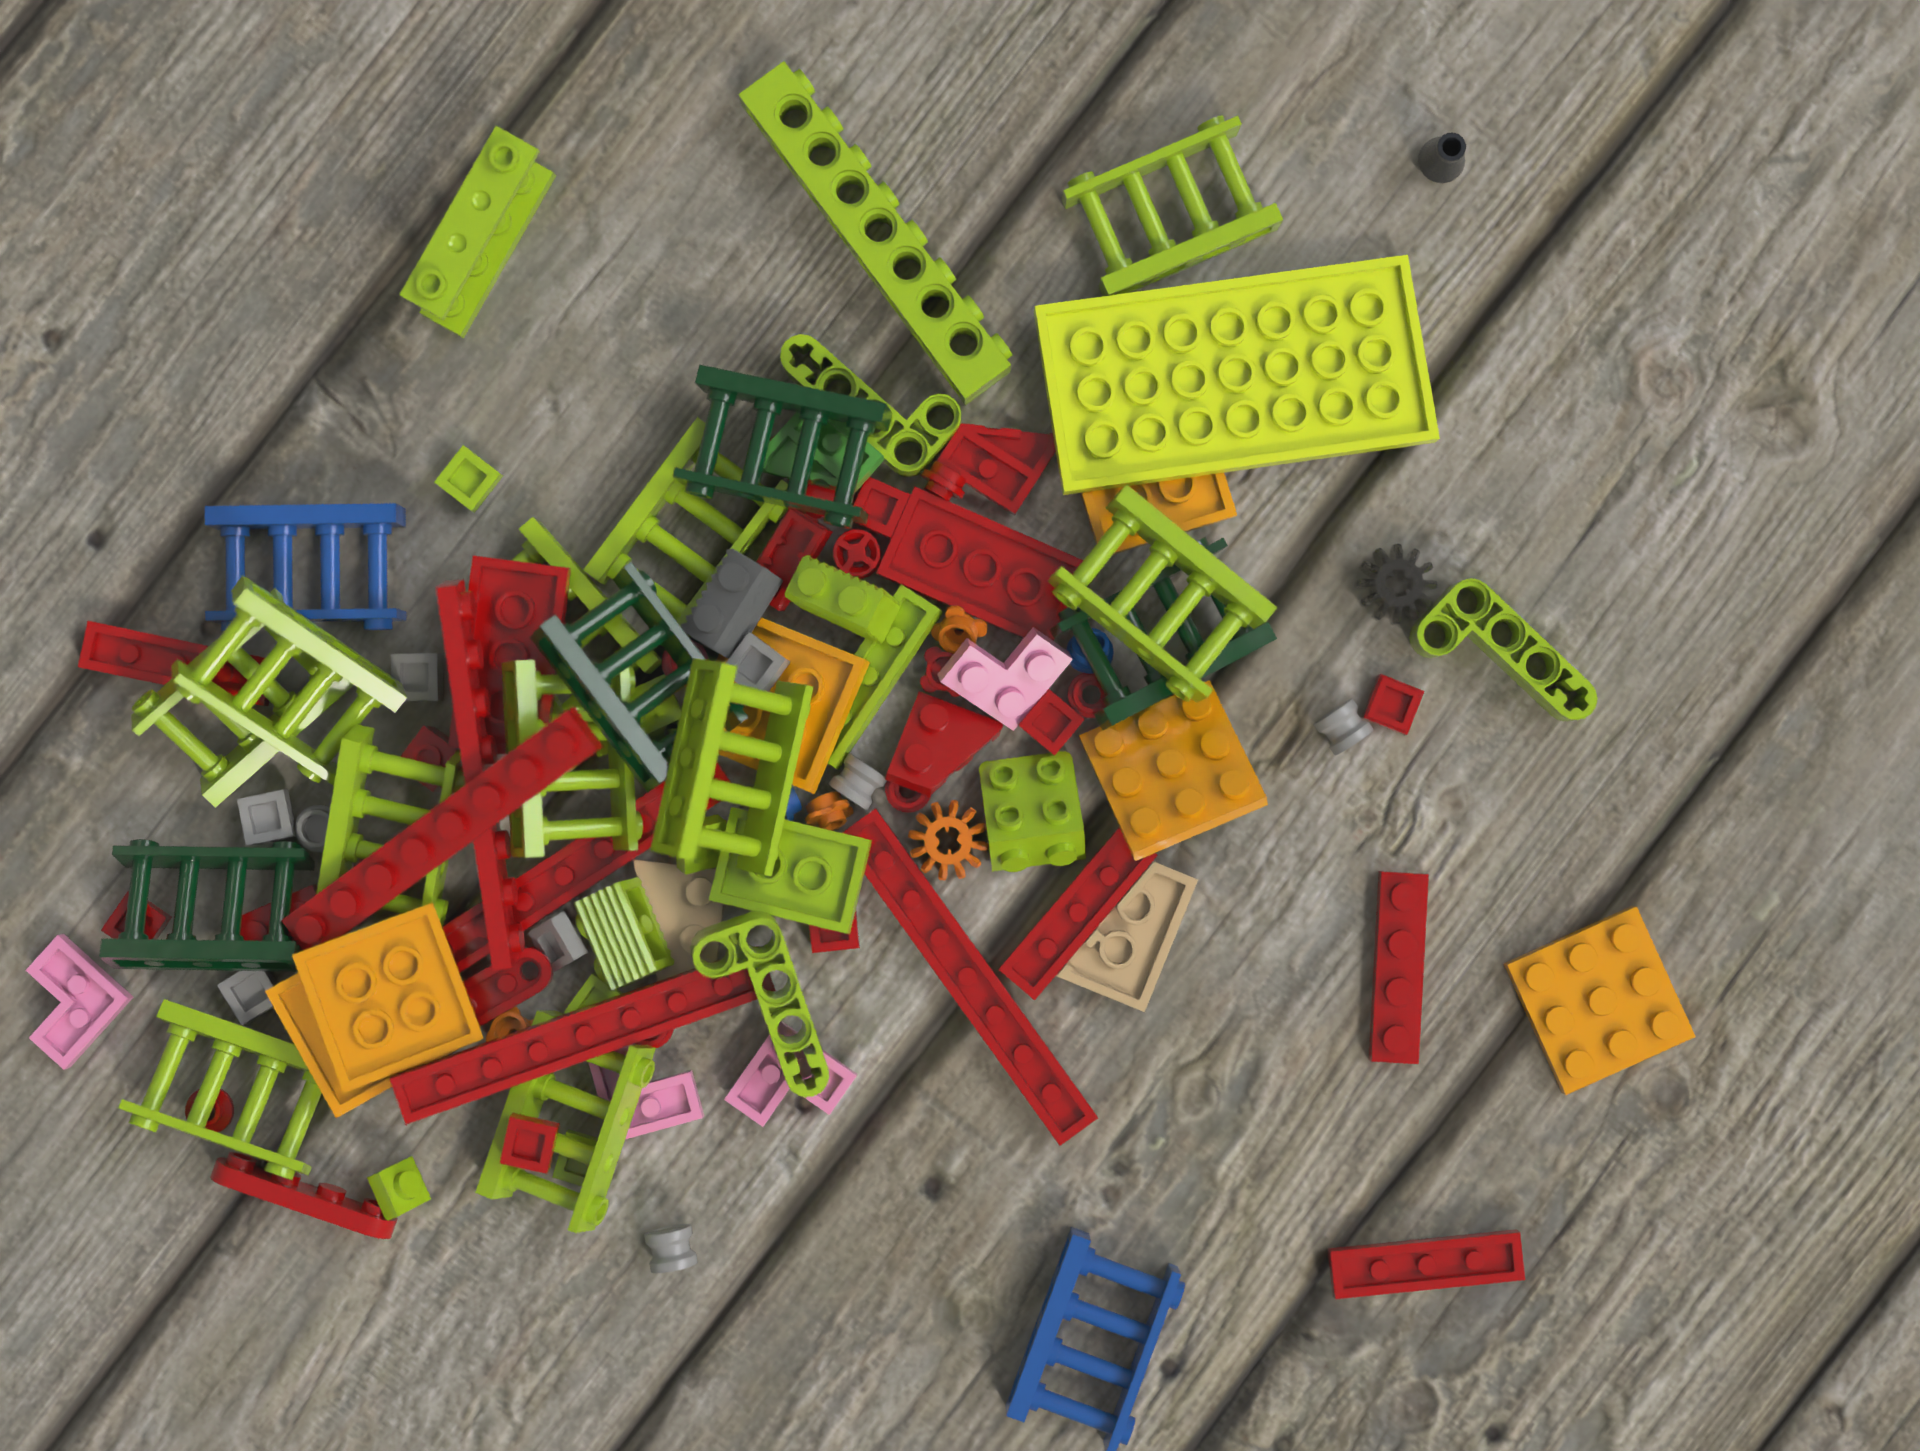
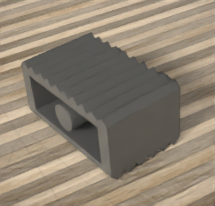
M733 548L726 550L728 557L721 558L722 565L716 566L717 573L711 575L712 582L706 583L707 590L701 591L702 598L696 599L697 606L692 607V614L686 616L687 623L681 624V628L685 633L728 659L747 633H752L784 581Z

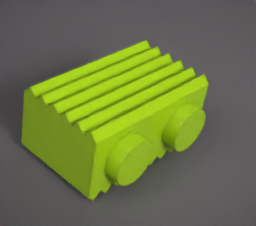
M809 555L802 557L785 591V597L800 607V609L880 645L884 642L900 610L899 601L883 588H878L874 584H869L866 580L862 581L858 577H853L850 573L846 574L841 569L837 570L834 566H829L825 562L822 563L817 558L813 559Z
M638 877L616 882L574 902L578 913L576 915V926L580 934L589 940L596 957L594 959L595 972L602 982L607 983L609 991L629 986L674 965L671 950L667 948V941L663 939L664 933L660 930V924L656 921V915L652 912L653 907L649 904V898L645 895V889L641 886L642 880Z

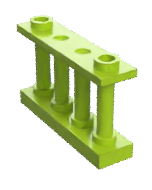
M1222 115L1211 118L1197 127L1199 132L1098 176H1095L1093 171L1076 176L1067 183L1069 188L1063 190L1061 200L1064 208L1067 209L1081 203L1108 264V267L1105 269L1107 275L1101 277L1099 283L1102 296L1137 291L1279 229L1283 222V217L1277 204L1273 203L1263 208L1261 202H1255L1228 139L1237 136L1242 125L1238 116L1226 121ZM1210 147L1238 209L1235 213L1237 219L1222 226H1219L1217 220L1212 221L1185 160L1186 157ZM1165 166L1169 168L1195 228L1191 232L1193 238L1176 245L1174 239H1168L1142 179V176ZM1123 184L1152 247L1148 250L1150 257L1133 263L1131 258H1125L1098 196Z
M495 126L399 294L404 299L421 308L419 313L463 339L556 178L554 172L534 162L540 152L539 149L498 126Z
M698 417L583 569L590 576L605 585L610 578L613 580L621 569L632 561L628 553L638 540L642 543L649 541L704 582L690 603L686 605L653 580L657 589L656 595L680 627L681 624L687 623L686 616L692 614L691 608L697 606L696 599L702 598L701 591L707 590L706 583L712 582L711 575L717 573V568L659 526L660 520L656 516L666 502L670 505L675 503L680 505L732 544L730 549L733 548L743 555L768 522L772 520L777 524L788 510V507L752 500L761 508L746 528L743 529L701 497L684 492L686 485H682L673 477L675 467L691 470L696 464L706 424ZM718 452L714 472L720 477L740 481L743 470ZM781 479L775 489L787 491L788 484Z
M1125 485L1106 507L1113 514L1112 521L1114 523L1075 572L1071 574L1061 566L1052 574L1047 582L1055 587L1053 594L1060 602L1073 610H1076L1077 607L1082 609L1167 678L1166 686L1172 693L1184 701L1189 702L1192 699L1197 703L1207 698L1213 691L1200 678L1241 626L1247 627L1248 625L1253 629L1267 622L1277 607L1130 486ZM1137 533L1151 545L1149 547L1151 554L1111 605H1109L1090 590L1088 585L1128 535L1134 536ZM1175 564L1188 575L1186 579L1188 585L1147 636L1125 617L1164 567ZM1213 595L1226 606L1224 608L1226 615L1187 665L1184 666L1166 652L1163 647L1202 597Z
M531 517L519 528L527 540L521 544L524 549L512 559L513 561L543 564L547 561L551 566L571 568L568 599L572 602L578 596L589 610H592L608 599L539 520ZM620 613L581 641L582 647L580 648H584L598 634L603 637L609 632L621 645L615 651L616 653L640 634ZM652 650L630 667L634 672L641 668L645 673L651 674L662 664V659ZM574 695L569 697L563 704L555 696L552 721L573 706L576 707L579 713L584 711V708Z
M242 575L231 589L233 603L237 605L235 608L236 617L195 669L190 668L178 659L174 662L171 668L173 681L177 683L175 689L183 697L195 704H199L203 700L298 762V770L312 781L321 783L324 779L334 786L337 764L332 759L340 751L342 737L355 724L360 725L373 707L379 709L383 704L393 712H396L407 698L403 685ZM263 623L278 633L275 637L278 643L238 694L233 696L211 680L253 626L259 628ZM302 651H305L318 660L316 663L318 670L279 720L274 723L252 707L294 654L300 655ZM342 678H345L358 687L355 691L358 696L315 750L292 734L334 681L340 682Z
M274 588L270 594L284 603L282 594ZM263 623L259 628L253 626L227 660L247 680H249L260 665L241 646L261 628H264L277 641L275 637L278 633ZM218 638L187 666L195 669ZM302 651L300 655L294 654L292 657L310 674V680L318 670L316 666L318 660L305 651ZM172 678L159 691L155 692L151 689L135 702L132 707L134 713L131 714L132 731L140 736L151 725L155 724L203 769L201 772L203 777L200 778L201 793L216 808L275 756L279 750L202 700L201 703L238 737L237 743L239 745L225 757L222 754L216 756L168 711L183 698L175 689L177 683ZM342 678L340 682L334 681L292 735L296 737L353 687L354 684L345 678ZM274 679L262 694L274 705V714L268 719L276 723L301 690L297 694L294 691L288 693Z
M693 658L650 851L694 861L697 846L739 854L736 864L737 869L772 876L774 864L779 854V841L806 719L810 713L813 686L777 681L775 693L734 683L737 666ZM729 702L770 712L764 740L723 730ZM719 750L760 759L753 788L713 779ZM708 798L749 807L743 835L702 827Z
M517 660L502 663L506 754L547 725L543 724L537 715V700L542 695L571 693L559 675H541L538 670H535V660ZM628 667L611 680L612 685L610 687L621 702L626 701L630 703V696L635 692L636 680L633 669ZM586 722L599 741L607 740L594 722ZM609 741V769L569 771L509 815L511 857H543L544 846L548 845L549 840L609 836L613 838V850H638L637 839H640L642 836L643 823L640 812L636 811L634 774ZM610 788L611 817L548 821L545 816H542V797H545L547 792Z
M355 724L342 737L317 894L352 868V862L356 863L358 859L364 860L383 846L382 844L363 840V835L357 834L360 818L363 819L365 815H370L411 825L430 811L371 796V792L365 790L367 774H371L375 770L442 786L441 803L465 785L460 749L446 763V767L379 752L378 746L372 745L375 728ZM449 859L427 875L423 899L400 894L381 909L403 914L433 902L440 923L443 926L448 911V901L443 900L442 896Z
M164 999L156 1017L169 1024L166 1032L170 1034V1037L141 1106L121 1099L118 1109L132 1114L128 1123L155 1133L159 1124L253 1156L268 1162L264 1171L289 1180L293 1179L295 1172L309 1176L312 1167L295 1159L322 1092L295 1044ZM198 1034L214 1040L211 1048L215 1049V1053L186 1121L160 1113V1109L188 1042H194ZM244 1050L259 1056L256 1064L260 1065V1068L232 1137L206 1129L205 1126L233 1058H239L241 1051ZM286 1066H290L304 1071L302 1080L306 1082L279 1149L275 1153L252 1145L250 1142L278 1073H284Z
M537 1010L532 1026L564 1015V1013L556 1010ZM630 1045L627 1055L612 1051L586 1060L620 1074L611 1101L559 1082L553 1073L511 1087L475 1193L489 1199L512 1197L513 1192L518 1189L573 1211L568 1231L581 1233L595 1230V1227L603 1221L608 1210L609 1201L606 1195L642 1088L649 1084L653 1076L655 1062L652 1058L656 1048L649 1045ZM549 1098L604 1120L595 1147L561 1133L557 1135L554 1152L589 1166L580 1193L526 1172L525 1169L499 1164L509 1118L512 1113L539 1118L543 1103Z

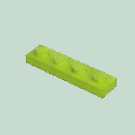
M902 584L893 596L899 601L900 610L884 642L880 645L865 638L854 654L866 659L870 664L828 761V764L838 770L943 613L938 607Z

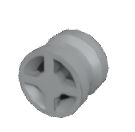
M1353 698L1336 707L1313 724L1319 733L1327 735L1331 741L1330 749L1335 756L1352 747L1374 730L1368 721L1361 720L1357 714L1358 706Z
M849 753L844 760V770L840 775L833 776L828 785L867 810L872 803L871 795L876 788L883 787L887 780H885L884 775Z
M691 1224L666 1226L644 1234L645 1243L651 1247L653 1258L649 1263L651 1273L677 1271L698 1263L697 1254L691 1250L689 1239L693 1234Z

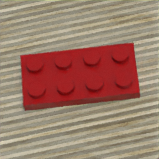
M914 486L876 574L897 584H902L945 605L960 606L970 616L982 619L986 623L1023 639L1034 627L1054 641L1055 638H1053L1050 629L1061 622L1057 614L1068 607L1053 594L1055 587L1047 581L1061 566L1073 574L1083 560Z
M473 555L468 591H473L477 616L476 620H470L473 640L479 639L483 649V668L477 670L480 688L486 687L490 697L491 711L490 716L485 717L487 736L493 735L495 737L497 754L506 755L502 663L517 660H535V670H538L541 675H558L530 637L541 624L554 615L557 616L562 624L565 622L571 568ZM544 694L537 700V715L543 724H548L552 721L555 694ZM453 707L448 747L460 749Z

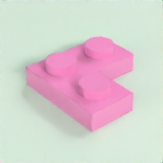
M1033 627L1004 663L969 639H966L938 673V677L941 683L1014 731L1073 658L1069 651Z
M65 934L57 935L25 970L60 1001V1004L32 1033L29 1039L63 1070L68 1069L134 997Z
M780 1021L777 1031L781 1035L793 1036L798 1033L783 1021ZM770 1034L724 1099L762 1127L790 1089L783 1075ZM803 1049L794 1052L800 1067V1075L803 1079L810 1078L812 1076L811 1067L807 1062ZM822 1049L829 1070L828 1084L816 1096L804 1098L830 1115L856 1078L857 1073Z
M630 1045L614 1051L627 1055ZM589 1062L597 1096L611 1101L620 1074ZM692 1070L650 1081L645 1088H642L625 1139L704 1117Z

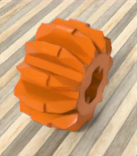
M951 800L949 816L945 817L942 815L939 803L934 802L931 804V809L937 820L932 823L922 813H918L915 817L920 824L928 829L926 833L917 830L909 831V838L924 840L925 844L924 846L912 849L910 855L912 858H915L926 852L929 854L930 858L921 867V871L924 873L931 870L935 861L941 863L938 872L939 880H946L948 865L954 864L957 877L962 879L966 877L965 869L960 862L964 858L975 868L981 865V861L969 853L970 849L988 850L989 844L987 842L972 841V835L987 830L986 824L979 823L968 828L966 823L974 817L975 809L970 807L960 820L955 817L958 810V801ZM943 827H945L946 832L949 831V827H954L960 832L957 841L961 844V847L954 853L951 852L950 848L948 849V854L939 851L937 848L940 840L936 833Z

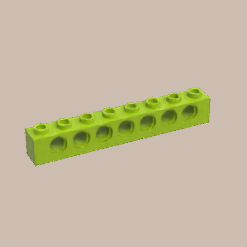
M785 61L781 62L738 94L743 109L966 406L1010 373L1011 364L1008 359L1013 356L1012 352L997 333L990 337L980 324V321L984 319V315L969 295L962 299L951 284L956 281V278L944 260L939 257L933 261L923 246L928 243V240L918 225L912 219L905 223L897 213L895 208L900 203L888 185L883 181L877 186L868 174L867 170L872 166L862 150L856 144L850 148L839 135L844 128L833 111L828 106L821 110L812 99L811 95L816 91L803 71L797 69L795 72H792ZM797 109L807 114L806 122L800 127L790 128L782 123L784 115L791 110ZM820 147H828L836 153L834 160L825 166L814 164L810 160V156L814 150ZM849 184L858 185L864 191L863 197L853 204L844 203L838 198L839 191ZM875 222L887 223L892 228L890 237L882 242H875L869 239L866 231ZM904 259H911L919 264L921 270L915 278L904 280L894 273L897 263ZM931 297H940L948 303L949 309L943 316L932 318L923 312L922 305ZM960 334L970 335L975 339L977 348L970 355H957L950 347L952 339Z

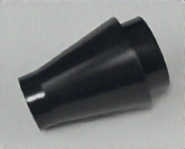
M1446 133L1443 136L1430 139L1423 145L1419 153L1418 163L1421 172L1426 178L1436 183H1448L1455 180L1462 173L1465 166L1466 143L1463 137L1457 133ZM1443 149L1448 151L1451 154V156L1446 155L1443 152Z

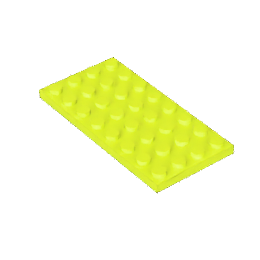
M1408 255L1036 305L1034 307L1036 330L1063 495L1436 443L1440 439Z

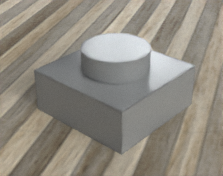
M748 632L726 663L737 666L734 681L738 684L770 691L790 664V661L757 636Z
M443 653L391 654V676L402 683L407 696L405 701L444 700Z
M288 789L237 799L246 846L296 836L295 821Z
M565 911L550 918L528 933L535 947L544 952L549 958L553 973L588 953L582 943L579 930L570 922Z
M239 971L217 986L240 1024L245 1025L273 1008L265 991L278 983L270 971Z

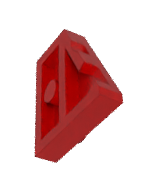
M961 423L937 462L967 479L965 481L967 486L1015 516L1056 453L1053 433L1042 434L1024 432L1021 429L987 428L984 425Z
M919 691L885 780L931 796L946 783L947 778L955 771H960L991 740H996L1004 724Z

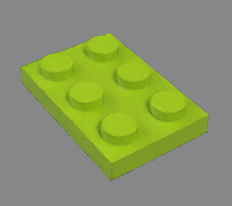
M731 807L725 832L743 835L748 810ZM784 819L779 841V854L774 864L772 876L737 869L736 864L739 854L720 851L709 900L751 911H763L772 916L850 934L872 840Z

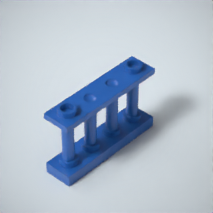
M396 503L205 506V525L220 530V537H225L226 611H205V621L221 624L222 632L225 631L237 615L235 612L237 605L233 603L231 589L242 575L245 576V538L250 537V529H268V536L273 537V589L276 588L282 594L284 603L293 609L292 537L297 536V529L315 528V535L320 536L321 609L295 610L311 622H363L364 630H392L393 621H407V612L397 608H388L387 536L392 535V527H406V508ZM344 528H363V535L368 536V609H340V536H344Z
M1071 1227L1005 1404L1006 1416L1025 1422L1029 1409L1037 1412L1038 1408L1106 1432L1103 1440L1105 1451H1117L1119 1443L1127 1445L1130 1440L1136 1420L1135 1417L1130 1416L1168 1310L1169 1308L1174 1310L1178 1308L1185 1289V1282L1180 1281L1181 1273L1178 1266L1168 1263L1163 1279L1096 1255V1249L1089 1247L1091 1243L1089 1233ZM1089 1272L1156 1297L1147 1323H1141L1078 1299L1079 1294L1073 1292L1078 1275L1087 1276ZM1071 1318H1075L1139 1342L1130 1369L1063 1345L1062 1339L1056 1337L1062 1319L1070 1321ZM1056 1362L1123 1387L1114 1413L1105 1412L1046 1390V1384L1039 1382L1045 1365L1053 1367Z

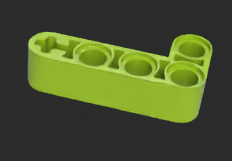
M798 334L791 336L781 348L780 358L785 373L797 385L825 391L828 384L832 381L844 380L851 386L849 396L887 404L892 412L889 430H881L874 433V435H868L867 442L884 456L885 460L883 462L901 476H918L924 469H927L945 449L961 424L960 406L954 398L946 394L929 396L906 420L822 344L809 335ZM809 350L811 351L812 363L821 371L815 385L810 384L816 380L814 372L806 365L800 364L795 368L796 362L793 357L795 352L798 351L804 355ZM937 407L947 408L954 417L952 424L942 430L931 427L927 422V415L931 410ZM905 442H913L922 449V456L915 464L904 465L895 457L898 446Z
M1465 579L1447 588L1414 623L1410 630L1409 639L1412 648L1417 654L1426 658L1439 657L1450 653L1467 636L1549 715L1557 720L1574 721L1584 719L1592 714L1596 708L1598 698L1593 685L1481 580ZM1461 589L1470 590L1477 598V608L1472 614L1462 612L1457 606L1456 599ZM1497 621L1505 623L1511 629V641L1506 647L1497 645L1492 639V627ZM1429 623H1435L1444 630L1445 641L1439 649L1430 647L1424 639V629ZM1532 654L1542 657L1546 665L1545 674L1539 680L1532 678L1526 669V662ZM1553 683L1558 687L1545 691V688ZM1575 690L1577 695L1574 698V702L1578 707L1566 709L1564 704L1567 701V697L1562 691Z
M752 911L698 931L693 937L690 946L693 963L697 970L704 976L717 978L747 968L789 1088L795 1094L802 1097H812L821 1093L828 1084V1066L784 936L774 917L767 912ZM756 925H765L772 929V937L764 946L755 947L747 943V934ZM711 941L721 942L727 948L725 956L715 963L706 962L700 957L703 946ZM779 970L787 974V982L779 991L771 992L762 987L763 978L767 973ZM793 1015L802 1019L801 1029L793 1036H784L777 1031L780 1021L787 1016ZM802 1049L811 1067L812 1076L808 1079H803L800 1075V1067L794 1052Z

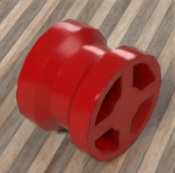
M852 529L844 532L836 540L833 547V558L839 570L841 569L846 574L850 573L853 577L864 579L871 576L878 569L881 562V550L877 540L870 533L861 529Z

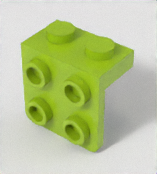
M1060 751L1055 756L1051 753L991 760L985 761L979 766L992 872L1001 870L1018 872L1027 867L1046 864L1065 866L1074 861L1086 859L1082 813L1073 757L1069 752Z

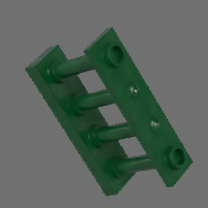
M699 364L695 384L704 393H708L706 399L711 402L695 470L690 471L676 467L674 469L673 477L682 485H686L685 493L713 499L714 492L825 515L824 523L841 528L851 529L853 522L867 524L868 514L862 507L853 506L852 503L868 435H874L875 429L889 430L892 412L886 403ZM736 400L754 403L753 409L757 411L740 481L713 476L729 406H735ZM782 409L800 413L799 419L803 421L787 491L759 485L775 416H780ZM828 419L845 422V429L849 430L833 501L806 496L821 427L827 425Z
M1206 537L1197 541L1213 555L1228 546L1224 537L1212 544H1209ZM1175 564L1165 567L1148 588L1154 587L1166 612L1179 597L1170 579L1182 572ZM1121 591L1105 598L1104 601L1111 605ZM1210 595L1223 619L1226 615L1224 612L1226 606L1213 595ZM1068 607L1057 614L1061 622L1050 629L1053 638L1071 629L1106 697L1102 698L1106 707L1094 713L1102 730L1174 694L1166 686L1168 679L1139 656L1138 658L1147 673L1143 677L1147 686L1131 693L1128 686L1123 687L1092 630L1088 622L1092 617L1079 607L1076 610ZM1132 608L1125 618L1148 636L1135 609ZM1190 614L1177 629V633L1188 654L1184 655L1187 662L1191 660L1204 643ZM1269 622L1256 629L1249 625L1247 627L1241 626L1200 679L1276 640L1277 637Z
M630 562L613 579L620 589L618 592L571 625L567 623L562 624L557 616L554 615L541 624L531 635L530 639L648 793L667 778L677 729L659 742L656 740L651 741L640 727L641 718L688 684L693 658L703 660L705 658L658 598L653 580L644 571H638L633 563ZM632 605L649 629L602 663H592L580 648L582 647L581 641ZM661 644L678 668L630 703L626 701L621 702L610 687L612 685L611 680ZM729 702L724 725L728 732L748 718V715L743 710L744 705Z
M136 839L131 840L129 846L113 845L112 855L125 868H132L124 932L119 933L118 939L101 938L99 958L113 969L298 972L292 955L303 950L295 941H292V937L288 936V929L281 920L290 914L294 870L314 871L315 861L300 844L281 841L273 843L272 848L159 846V843L155 841ZM152 868L179 869L172 933L167 934L166 939H148L149 936L144 934ZM199 869H227L220 934L215 935L214 940H196L197 937L192 935ZM247 870H275L268 934L263 936L262 941H244L245 938L240 935Z

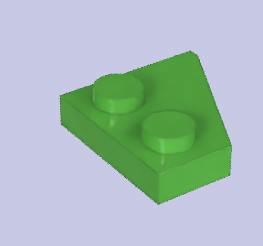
M796 412L769 442L762 472L790 479L803 421L799 419L800 413ZM828 419L827 425L821 427L808 484L836 491L849 430L845 429V422ZM868 442L866 443L855 492L885 460L884 456Z

